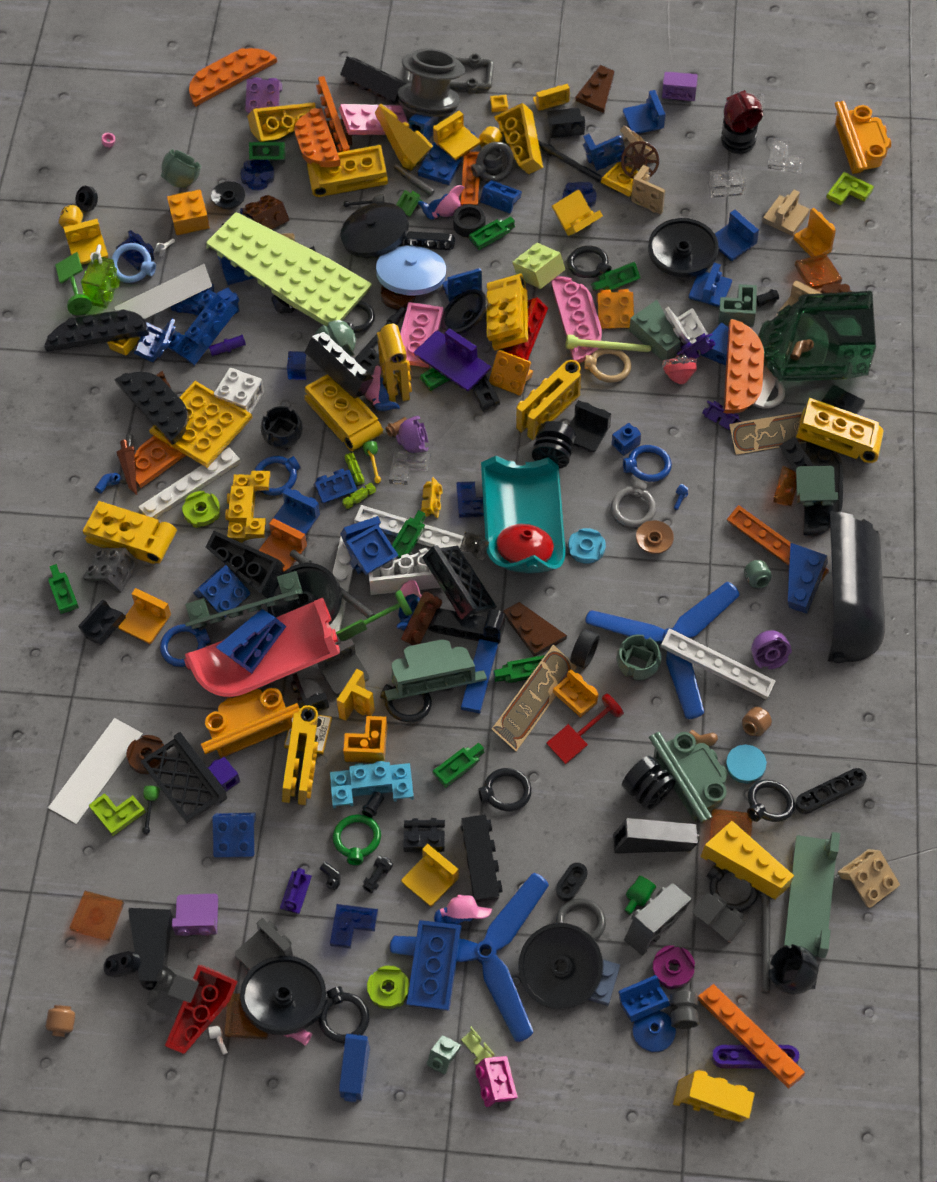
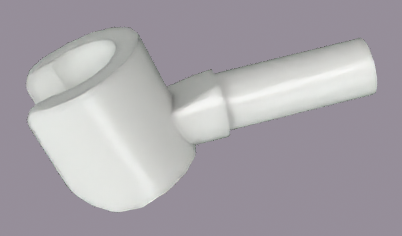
M172 238L164 244L157 243L154 253L160 252L159 256H164L166 248L173 244L175 240Z
M97 245L96 252L90 255L92 264H94L95 259H98L99 264L102 263L100 255L101 245Z
M209 1027L210 1039L217 1038L222 1054H227L220 1027Z

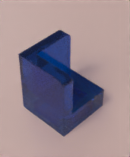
M288 351V379L306 380V354L304 351Z

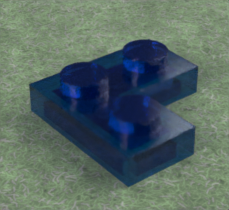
M475 481L456 482L459 518L484 516L483 497H476Z
M337 904L330 946L351 949L354 929L375 932L378 909Z

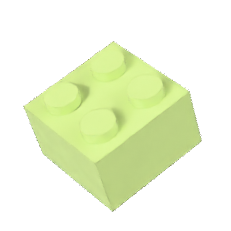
M539 243L533 245L512 262L516 275L521 273L526 283L539 289L566 270L561 253Z

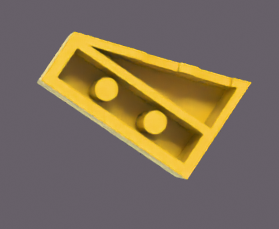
M696 1070L678 1080L673 1105L680 1106V1103L693 1105V1110L700 1112V1109L704 1108L714 1112V1116L743 1122L750 1118L755 1093L748 1091V1088L745 1086H734L729 1084L726 1079L713 1078L708 1076V1073L705 1071Z

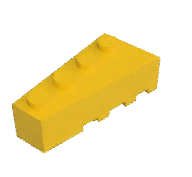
M521 103L494 116L501 132L506 138L507 144L513 152L518 166L528 174L542 169L543 164L533 112L524 103Z

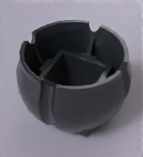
M287 406L271 408L267 411L266 417L263 416L261 434L264 440L275 448L288 450L289 447L297 443L302 435L303 426L301 418L295 410L290 411ZM280 428L289 432L285 436L276 434Z
M794 944L781 947L772 957L770 964L773 968L768 971L769 977L779 990L793 995L815 989L819 965L814 955L806 948Z

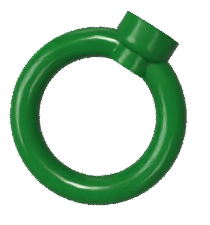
M356 814L345 817L336 825L333 831V844L339 853L347 857L348 864L354 866L363 864V857L373 853L381 841L379 825L375 820L366 815ZM358 822L368 825L372 829L373 839L366 848L353 847L348 849L342 844L341 833L346 826Z

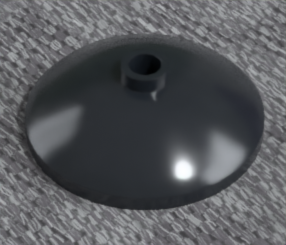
M470 289L457 295L443 312L441 320L443 328L446 331L450 328L457 334H462L476 327L486 314L488 307L487 296L479 289Z

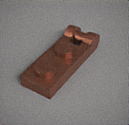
M424 592L401 640L411 645L420 644L436 610L442 606V599L434 597L429 592Z

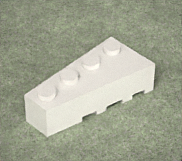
M442 543L437 544L439 548H442ZM424 548L419 550V553L413 555H402L400 559L392 560L369 573L371 595L395 593L401 589L403 584L411 580L417 582L419 590L441 588L422 558L429 550Z

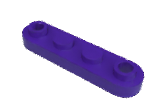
M719 1045L713 1050L712 1061L719 1068L768 1069L744 1045ZM778 1045L798 1064L799 1051L794 1046ZM724 1057L726 1060H720L719 1058Z

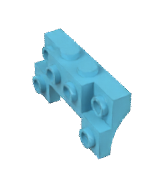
M377 761L374 764L366 765L358 763L354 766H349L350 770L330 772L333 808L342 805H350L351 807L353 806V797L372 795L374 791L381 794L393 792L394 802L397 799H414L410 763L390 765V762Z

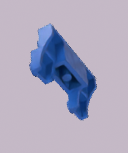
M209 289L198 301V304L204 309L185 334L182 335L175 331L169 338L170 344L168 348L193 365L199 361L238 310L232 303Z

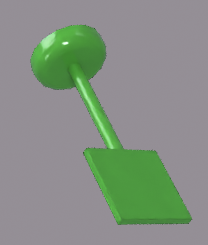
M76 252L55 264L60 283L68 279L71 280L74 296L68 300L67 309L72 315L79 316L87 314L91 310L92 302L88 296L78 293L74 276L82 272L83 269L79 255Z
M401 589L395 593L398 601L397 604L364 621L361 619L337 631L336 634L341 641L350 639L367 630V624L400 607L406 616L413 614Z

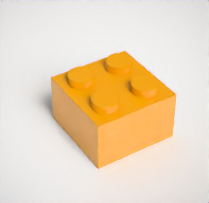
M201 189L167 196L176 236L210 228Z

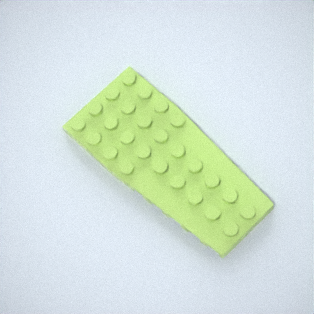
M237 212L229 218L206 244V248H213L217 251L219 257L229 259L232 266L242 268L245 275L255 277L261 286H268L274 295L326 327L330 321H342L372 286V283L331 259Z

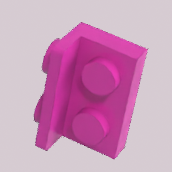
M507 1056L484 1058L475 1066V1074L479 1080L481 1098L484 1100L485 1107H490L495 1102L514 1101L518 1098Z

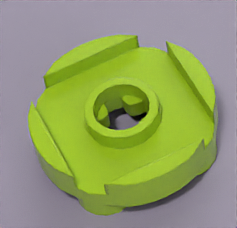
M205 491L191 493L185 499L184 506H182L184 518L195 528L207 526L220 517V504L217 497L212 493L208 494ZM199 506L205 508L203 511H198Z
M388 965L378 968V971L370 975L367 982V991L371 1002L384 1009L402 1006L408 997L409 980L401 969L395 966ZM387 983H391V986L394 987L390 992L382 989Z

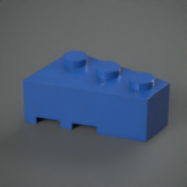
M793 543L790 544L789 608L808 614L828 564L827 555Z
M261 609L216 646V648L252 674L287 626Z

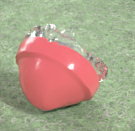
M683 355L681 358L676 356L675 359L662 361L665 374L677 384L687 383L695 371H697V360L692 357L688 359L686 355Z

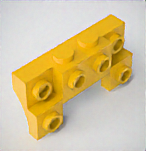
M251 471V475L234 474L231 493L227 494L229 509L225 511V519L229 520L227 537L241 543L249 539L265 538L266 518L253 517L255 492L269 490L270 471Z

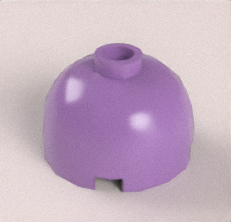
M419 416L406 419L399 427V434L396 435L398 444L402 445L409 453H423L428 451L429 448H425V442L428 443V437L424 424L418 421V419H421Z
M768 630L756 636L752 643L751 652L754 662L759 668L769 666L768 669H775L789 660L788 656L792 653L789 641L782 633Z

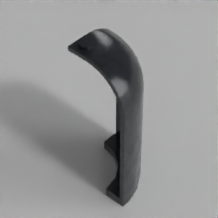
M830 511L828 528H830L834 617L828 661L835 663L855 662L866 659L874 654L881 646L885 634L880 534L873 528V524L865 519L860 521L855 519L852 514Z

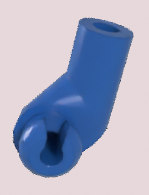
M118 473L103 475L94 490L102 494L107 486L116 485L120 482V475Z

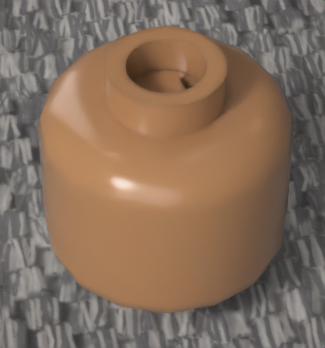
M761 707L752 708L742 719L744 731L751 736L758 737L763 735L772 724L769 712Z
M54 1005V1008L48 1010L46 1029L52 1031V1036L65 1037V1033L73 1031L75 1012L69 1006Z

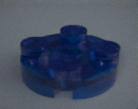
M266 159L247 160L243 163L240 171L242 183L248 185V188L252 190L267 188V184L270 182L272 184L275 178L274 168L270 161Z
M570 182L566 184L562 193V199L576 190H580L589 208L596 204L597 194L592 183Z

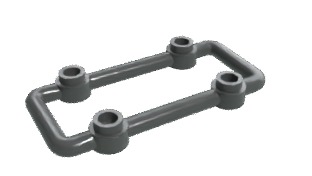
M472 54L469 58H456L463 65H469L472 69L488 66L486 83H478L475 78H470L466 83L450 82V89H466L468 93L473 94L478 92V90H488L492 87L494 63L491 60L481 59L478 54ZM405 69L404 81L411 83V73Z

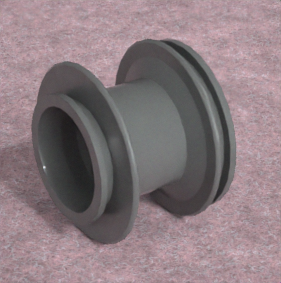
M419 49L404 56L402 65L413 76L411 83H407L398 89L399 104L412 113L429 117H444L455 113L460 104V97L450 89V82L465 73L464 65L453 55L437 49Z

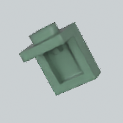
M442 1035L431 1049L427 1065L442 1074H446L451 1061L459 1052L461 1045Z

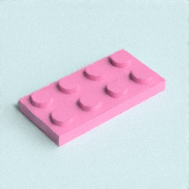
M341 104L339 111L348 135H386L375 115L379 105ZM384 105L397 115L400 122L408 123L401 105Z
M408 303L400 335L406 349V360H409L410 365L429 368L428 364L414 355V351L436 330L439 331L444 312L443 307Z

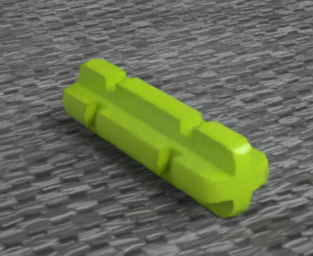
M354 453L345 454V461L348 464L355 485L364 484V477L361 474L357 460H355Z
M368 483L365 485V488L362 487L352 493L351 497L347 496L342 500L346 509L354 506L353 504H357L367 498L368 494L375 493L376 488L372 483Z

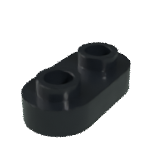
M573 863L567 868L556 885V895L560 900L569 901L577 895L587 879L588 871L585 865ZM579 873L581 876L576 878L574 874ZM568 889L570 892L565 894L563 890Z
M131 951L111 955L104 962V972L107 976L111 977L135 973L140 966V957L137 953Z

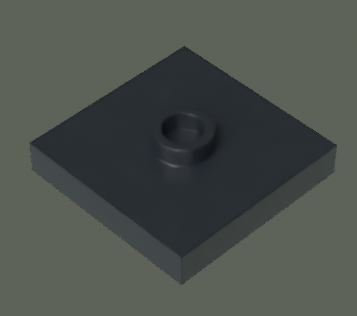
M834 384L821 401L854 414H858L865 404V400Z

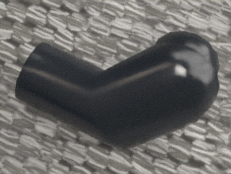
M325 861L320 866V870L328 876L326 886L331 890H336L340 886V872Z

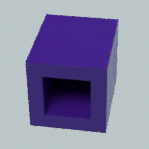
M225 757L213 761L210 767H208L226 792L240 783L238 773Z

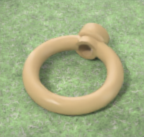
M600 348L594 351L592 355H586L584 369L590 370L601 381L614 383L622 381L629 375L631 361L621 350ZM604 354L615 355L623 361L624 369L617 375L603 374L596 367L597 358Z

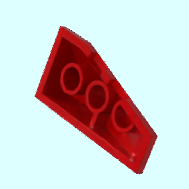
M198 965L193 977L199 982L191 1003L183 1001L165 1046L185 1054L230 1002L238 983L237 980L206 966Z

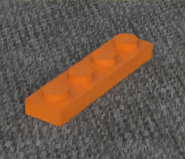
M479 152L464 154L462 186L465 188L461 192V206L467 204L478 206L480 177L476 178L473 175L471 165L476 163Z

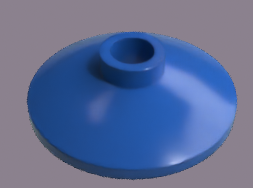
M657 1011L634 1022V1039L644 1050L660 1052L667 1049L674 1041L676 1029L671 1025V1018L662 1011ZM656 1025L659 1030L652 1031L651 1026Z

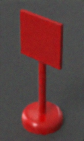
M608 693L602 696V702L606 709L579 732H576L568 724L546 742L565 764L588 746L580 736L607 713L610 712L617 718L624 715L622 708Z

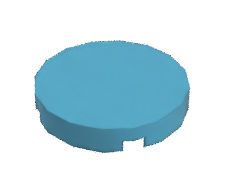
M580 529L578 532H574L568 540V551L571 557L578 562L591 564L602 558L605 553V539L594 529Z
M745 744L739 745L730 751L727 756L726 768L734 780L749 784L762 778L767 762L765 755L760 749Z

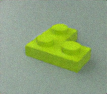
M843 172L827 193L826 198L839 205H842L849 195L865 202L873 192L874 186Z
M105 793L88 805L112 836L146 813L143 806L133 795L117 807Z

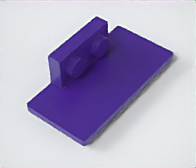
M450 328L445 332V335L436 330L414 351L416 357L466 391H469L491 370L490 365L478 358L477 346Z

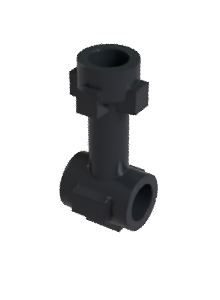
M380 855L377 857L373 865L376 867L370 879L366 877L363 881L362 887L364 890L373 893L374 890L378 889L379 884L377 882L383 872L388 874L394 864L391 862V859Z

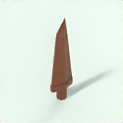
M121 440V449L116 453L128 487L137 495L134 446L128 447L127 440Z

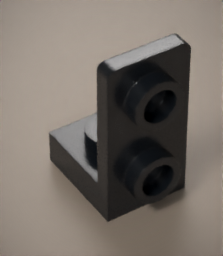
M293 674L294 681L291 682L294 693L298 692L300 698H297L300 708L310 705L316 708L317 712L329 708L325 692L321 694L316 693L306 698L297 674Z

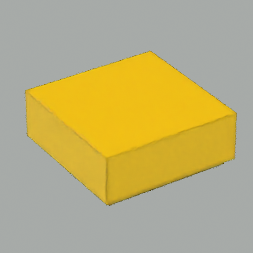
M507 95L490 96L491 112H504L508 110Z

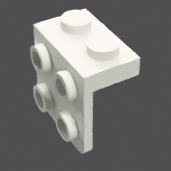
M669 307L666 308L668 314L665 316L669 323L673 325V331L678 338L680 337L684 345L689 342L691 344L695 343V338L703 333L708 335L693 308L679 317Z

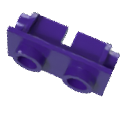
M701 334L695 338V343L691 344L689 342L681 347L682 351L678 352L677 355L683 354L682 359L685 363L692 362L700 357L698 349L703 355L714 348L716 345L714 340L709 339L713 334Z
M707 401L709 408L705 407L702 412L705 418L715 423L719 417L722 418L719 425L729 431V424L741 422L737 413H723V406L716 401L713 403Z
M298 868L297 871H292L280 909L300 914L312 878L311 875L305 874L304 869Z

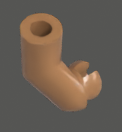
M811 339L797 342L793 348L791 359L799 360L801 353L808 352L814 347V342Z
M694 730L689 732L694 736L696 744L704 743L708 746H713L718 740L715 733L699 735Z

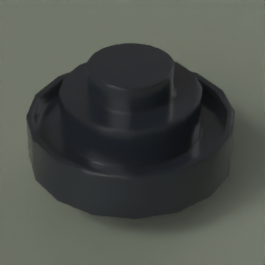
M90 186L79 188L75 197L77 207L82 211H92L97 205V191Z
M273 294L271 297L274 309L277 312L293 313L295 310L294 307Z

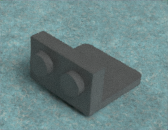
M352 639L341 641L337 644L340 648L338 655L317 663L318 668L335 695L341 694L356 669L364 672L365 682L369 680L367 671L356 655L355 644Z
M263 918L256 923L258 931L235 952L236 958L249 971L265 959L275 956L293 955L291 941L285 935L281 936L277 932V927L271 921L266 922Z

